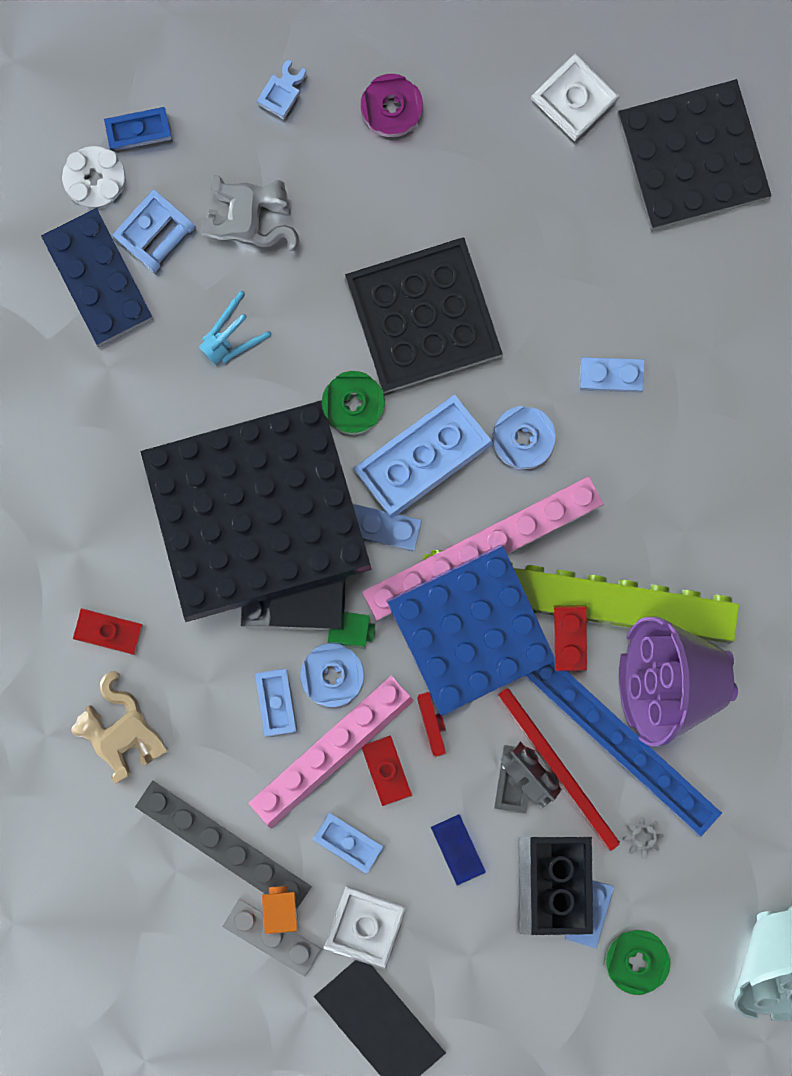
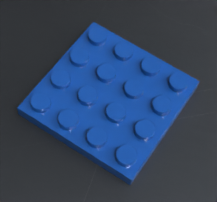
M499 545L386 600L441 716L555 661L554 654L503 545Z

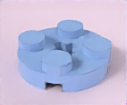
M517 406L509 409L500 416L493 431V446L496 454L505 464L517 470L533 469L540 466L550 457L555 445V428L552 421L543 411L536 408ZM522 430L524 433L530 431L532 433L529 439L530 445L526 446L524 443L519 445L516 442L519 437L518 431Z
M328 643L316 647L306 657L301 666L300 680L305 693L313 702L324 707L334 708L348 704L358 695L364 681V670L360 659L352 650L340 644ZM328 667H334L336 672L341 671L342 675L336 679V684L331 685L329 680L323 679V674L328 673Z

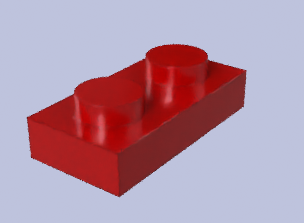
M586 605L554 606L555 671L587 670Z

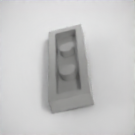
M238 899L222 926L304 977L321 950L320 947L295 932L265 934L263 913Z

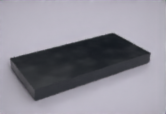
M358 960L353 961L313 996L380 1076H421L446 1054L443 1048L372 965Z

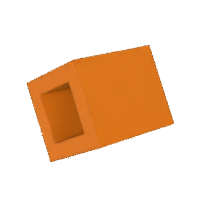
M288 886L268 887L269 894L262 895L265 934L298 931L295 892H288Z

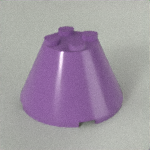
M644 617L632 626L626 637L627 640L631 639L627 653H622L620 657L619 690L626 720L630 728L636 727L641 735L639 736L641 742L649 746L668 744L725 709L730 701L736 700L738 687L734 682V657L731 651H724L722 648L660 617Z

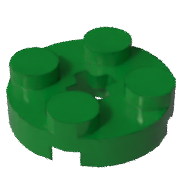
M347 371L336 376L326 386L322 396V408L331 427L344 434L358 435L376 427L384 412L385 398L383 390L371 376L360 371ZM350 395H357V400L363 402L362 406H358L356 411H350V407L344 405V401L350 400Z
M631 930L623 932L611 942L606 952L605 966L608 977L616 987L629 994L643 995L654 991L665 982L670 971V957L665 945L659 937L648 931ZM637 953L643 954L642 960L647 962L646 967H640L638 972L633 971V965L629 963V958L636 957Z

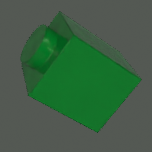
M344 612V630H329L327 642L346 647L366 649L367 642L373 643L375 624L369 623L370 615Z

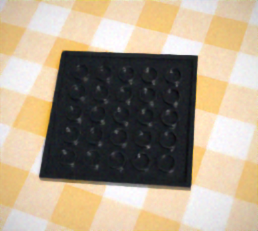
M322 400L140 451L185 622L372 570L328 418L323 412Z

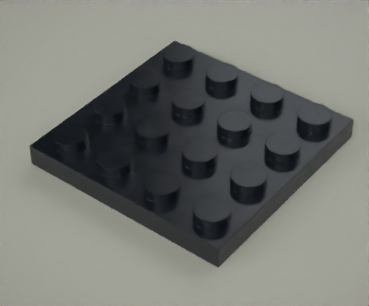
M737 79L618 111L617 116L651 231L771 198V191Z
M464 237L345 274L384 394L503 356Z

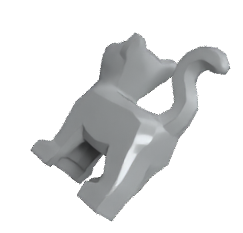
M213 175L211 190L214 191L213 197L230 203L227 216L219 215L217 210L209 209L208 218H204L203 236L219 240L237 239L240 242L253 243L259 247H270L281 237H285L288 241L287 247L289 251H294L298 247L299 235L293 227L287 225L277 226L266 235L258 231L261 207L276 213L290 215L291 210L287 207V192L284 182L274 180L271 184L262 187L247 182L225 184L220 176Z

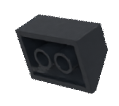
M519 837L520 934H593L592 837Z

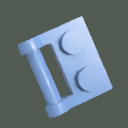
M153 189L112 236L155 274L161 267L159 263L186 233L191 234L196 226ZM171 219L174 220L178 225L151 255L146 253L144 249Z

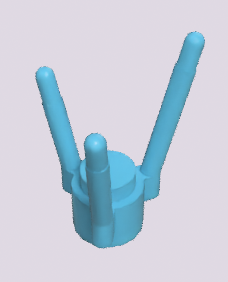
M243 291L236 295L211 331L202 338L204 342L199 348L215 365L220 360L226 364L234 356L271 336V332L267 331L228 351L232 345L226 339L246 319V315L242 314L222 334L219 330L245 295Z

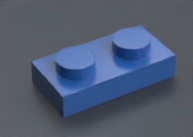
M165 107L104 119L111 151L172 140Z

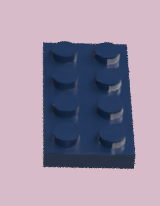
M97 208L41 235L97 347L153 320Z

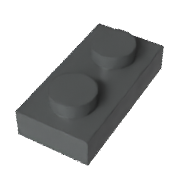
M504 745L502 757L509 751L512 752L515 747ZM501 761L494 809L526 813L528 796L521 788L529 780L524 777L516 783L502 767L504 763Z

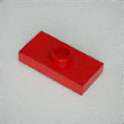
M81 608L73 639L135 655L143 624Z
M429 692L419 694L417 701L432 755L435 758L446 755L440 733L446 731L443 717L439 713L435 714Z
M391 735L365 744L362 747V751L381 805L385 806L412 796Z

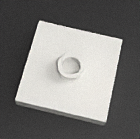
M574 54L531 96V99L565 133L576 141L619 99V95L578 55Z
M345 887L324 949L385 970L406 907Z

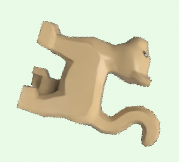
M110 671L100 681L101 694L111 703L124 704L126 707L125 715L110 727L105 728L101 715L97 713L93 706L88 705L85 707L86 711L77 718L76 723L71 729L76 737L89 740L97 755L114 770L111 778L116 784L131 775L123 754L133 747L137 748L141 754L139 761L143 766L168 750L159 734L147 724L137 699L129 692L115 691L112 688L113 683L118 680L120 674L116 671Z

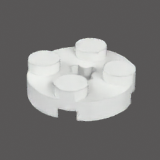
M99 146L84 147L77 152L71 153L67 158L62 173V181L66 193L74 202L85 209L93 210L97 208L99 210L110 206L125 187L126 177L122 163L113 151ZM96 170L97 174H102L103 177L97 180V185L93 186L85 178L87 175H90V171Z

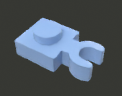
M287 60L283 64V76L281 79L272 75L257 99L258 105L282 119L286 117L300 94L294 85L300 84L306 76V69L303 67L299 74L295 76L289 74L288 71L292 66L291 60Z

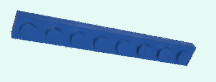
M555 661L524 676L699 837L722 814L720 810L650 746L641 742L638 735L568 671H555Z

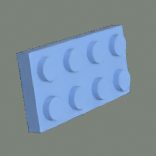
M454 394L353 469L392 519L491 447L493 443Z

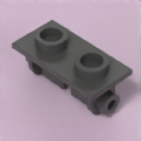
M521 741L512 752L509 751L500 759L504 763L502 767L516 783L524 777L529 780L521 789L535 805L539 804L544 808L551 801H555L562 791L555 775L546 771L538 762L535 752L531 748L525 747Z

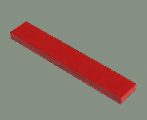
M505 688L497 694L496 697L551 773L558 779L561 787L606 849L612 851L619 846L620 841L510 689Z

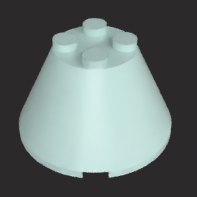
M792 906L788 908V911L778 913L765 911L757 915V923L754 925L733 997L735 1009L746 1017L757 1019V1014L771 1015L772 1021L792 1020Z

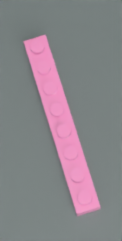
M588 476L363 591L362 594L376 621L392 614L386 600L499 545H503L506 553L509 554L604 504Z

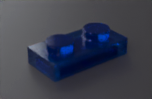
M460 814L430 827L457 886L486 873Z

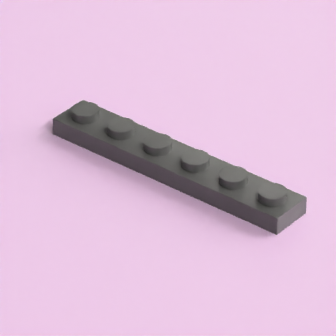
M153 780L135 806V808L264 894H269L268 887L288 886V892H295L296 907L298 909L312 888L311 885Z

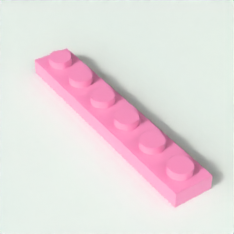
M390 676L248 804L271 829L413 702V699Z

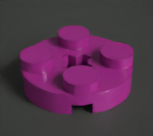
M384 74L376 77L364 90L361 97L363 120L376 135L384 137L405 135L417 127L422 115L423 100L420 90L415 84L413 85L410 81L406 80V77L399 74ZM390 98H394V102L401 105L394 113H390L389 110L383 108V105H386Z

